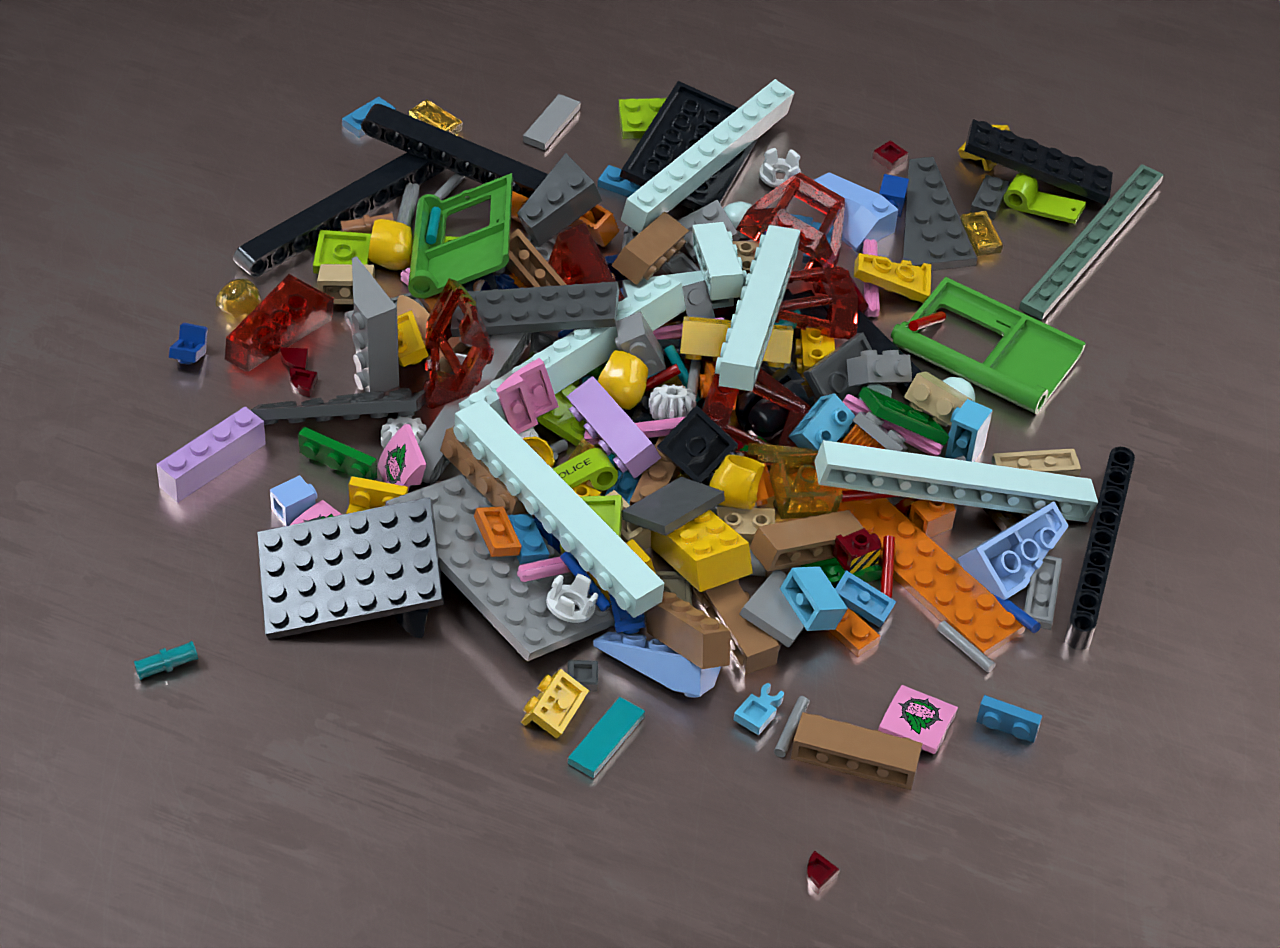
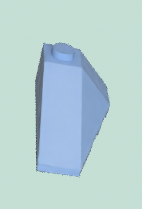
M830 172L810 181L809 186L820 205L825 207L829 221H833L834 225L838 226L837 235L855 252L863 249L864 240L875 239L879 241L895 232L898 209L882 195Z
M1053 501L963 554L958 560L963 569L989 592L1006 600L1028 585L1030 577L1035 570L1040 568L1043 563L1042 560L1049 550L1054 548L1068 528V524Z
M607 632L593 640L594 647L669 689L683 692L687 697H700L713 688L721 667L701 669L656 638L646 640V636L643 634Z

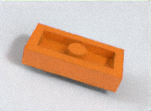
M504 507L476 508L474 518L491 557L519 555L522 546Z
M849 608L836 629L828 630L857 657L879 644L880 635Z

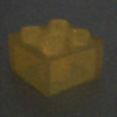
M818 451L775 453L769 476L780 519L808 518L838 511L843 497L842 489L819 485L814 462Z

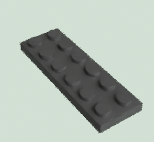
M618 282L456 292L451 323L452 337L616 327L619 299Z

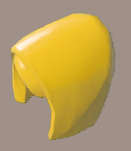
M375 220L369 245V262L389 270H406L409 268L413 246L411 227L392 220Z
M614 350L597 381L621 408L631 410L642 400L646 390L649 370L638 357L624 351Z
M727 455L715 471L709 484L710 487L724 491L725 500L718 505L752 510L757 501L758 485L765 465L745 456Z

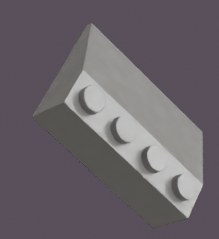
M356 256L352 258L354 303L352 322L355 326V334L352 338L356 349L353 359L357 372L354 375V379L358 388L363 389L365 392H386L399 387L397 307Z

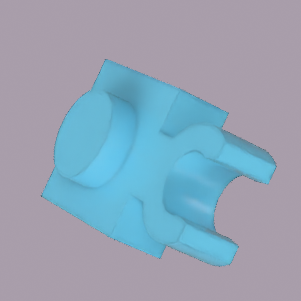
M766 683L761 688L760 697L758 698L751 693L735 711L733 720L759 735L776 716L777 707L783 702L784 692L780 691L778 695L770 696L768 694L770 693L771 684Z

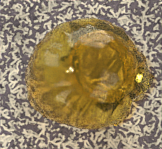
M248 279L231 280L220 290L216 297V307H219L223 312L230 313L234 318H239L242 314H248L251 317L257 316L263 306L258 288Z

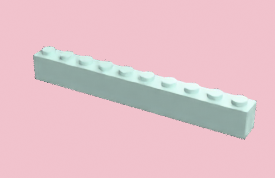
M774 79L628 197L621 221L637 233H640L664 211L668 213L788 113L795 92Z
M769 225L766 235L761 234L759 247L756 248L755 258L751 262L750 273H747L745 286L742 287L741 297L737 302L736 312L732 316L731 327L727 330L726 340L722 344L720 357L716 361L715 374H720L719 386L753 391L798 254L800 230Z
M665 275L656 277L654 281L618 302L617 321L641 311L653 332L686 310L682 283ZM617 328L575 329L543 351L536 353L521 365L514 367L502 377L493 380L483 389L471 394L467 399L459 403L460 410L484 399L506 421L496 389L508 377L530 362L540 358L545 364L554 394L608 361L614 350L619 351L615 343V338L618 337Z
M484 399L455 413L453 431L456 438L460 442H464L471 449L474 457L481 460L489 468L490 473L506 485L509 493L512 496H516L524 504L529 514L535 515L542 523L544 529L548 533H552L560 541L563 549L566 552H570L578 560L582 569L589 571L594 576L599 586L603 590H607L616 599L621 609L626 610L635 618L662 602L665 583Z
M825 440L822 441L814 461L818 483L824 486L1030 515L1054 501L1064 519L1087 523L1098 504L1092 480L1088 478Z

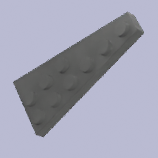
M934 157L909 159L903 260L911 261L913 266L921 267L923 263L931 264V271L976 266L977 256Z
M433 385L423 386L424 389L422 391L414 393L409 388H401L389 392L390 395L387 396L384 395V391L336 396L337 398L331 399L324 403L322 398H312L311 400L301 402L299 406H297L296 401L259 404L251 409V411L264 421V425L278 423V419H288L289 423H299L306 421L305 418L316 417V421H329L333 419V416H343L344 420L358 419L360 414H370L371 418H382L388 416L387 413L398 412V416L415 415V411L420 410L434 396Z

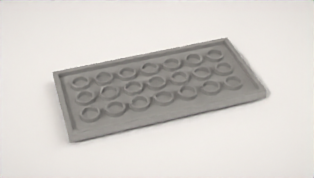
M463 474L386 501L385 506L427 497L431 498L440 570L527 662L615 625L612 607L610 606L602 612L596 604L593 616L585 622L572 623L559 619L552 614L546 603L547 595L553 588L551 587L552 583L559 575L522 582L517 576L518 568L522 564H519L516 556L491 557L475 521L474 514L476 508L494 506ZM542 536L550 553L548 559L561 556L552 546L548 545V541ZM572 572L560 574L563 576V585H571L575 580ZM575 605L574 611H580L577 605Z

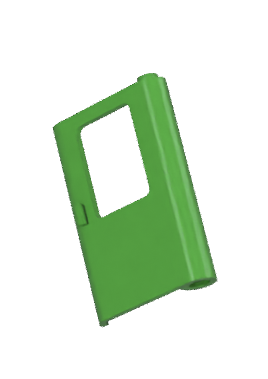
M512 173L473 189L464 190L462 193L442 201L439 197L432 194L420 197L417 203L408 282L409 292L413 296L422 299L428 298L498 271L508 264L513 190ZM491 199L489 226L444 243L446 220L449 215ZM439 207L441 209L437 239L434 244H428L426 242L431 209Z
M947 277L941 281L911 320L896 324L891 333L893 344L898 348L1034 414H1037L1069 373L1081 356L1086 344L1071 335ZM943 307L1002 335L1003 338L986 360L980 363L920 334V330L911 331L909 323L934 314L938 308Z

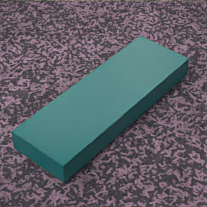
M619 697L568 757V764L594 779L644 719L645 710Z

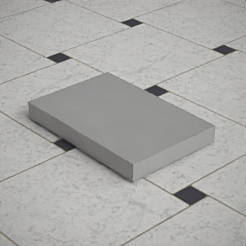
M775 570L744 605L739 615L785 646L790 647L805 627L780 590L787 574L781 570Z

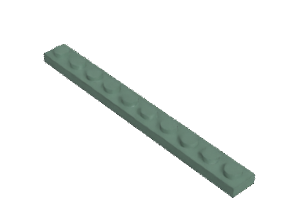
M1141 164L1020 302L1019 310L1043 320L1159 186L1164 174Z

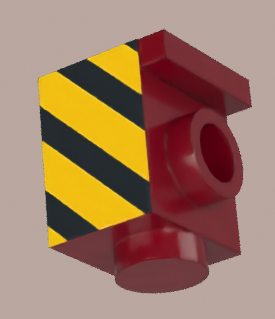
M865 528L844 537L840 534L835 539L833 556L845 571L847 570L853 574L878 563L881 541L877 534H869Z

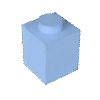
M299 475L270 489L271 509L285 526H289L302 513L316 504L317 492L312 484H307Z

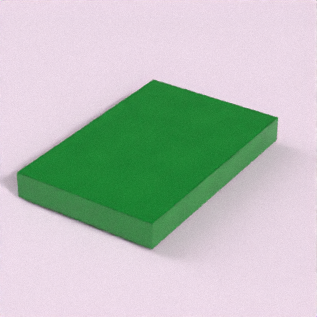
M863 387L860 391V398L875 416L942 445L947 443L949 439L948 434L939 423L932 419V415L920 412L909 405L870 388Z

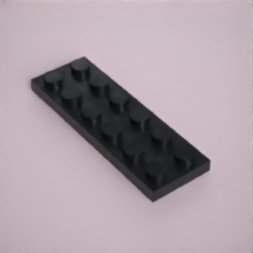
M972 120L965 152L1101 204H1107L1110 198L1113 172L1107 168L1087 163L1080 157H1071L1063 154L1056 148L1042 146L1033 139H1024L1016 136L1009 130L995 128L988 122Z

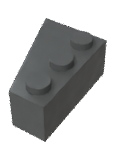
M565 153L517 214L525 231L541 246L602 202L595 182Z

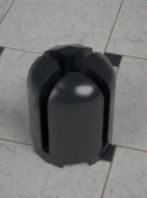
M780 367L755 384L753 391L746 390L737 397L735 409L740 426L745 432L749 430V435L755 439L760 436L765 441H770L794 423L800 421L802 416L808 413L815 404L814 397L808 398L806 391L801 385L805 380L791 367L781 369Z

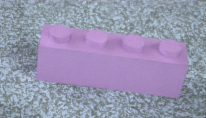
M593 376L566 396L572 405L569 408L571 414L578 422L582 420L586 422L583 427L593 439L597 436L599 437V446L607 456L610 454L615 456L613 462L622 473L628 471L635 479L661 459L653 443Z
M246 406L157 463L159 487L176 502H180L266 445L264 421Z

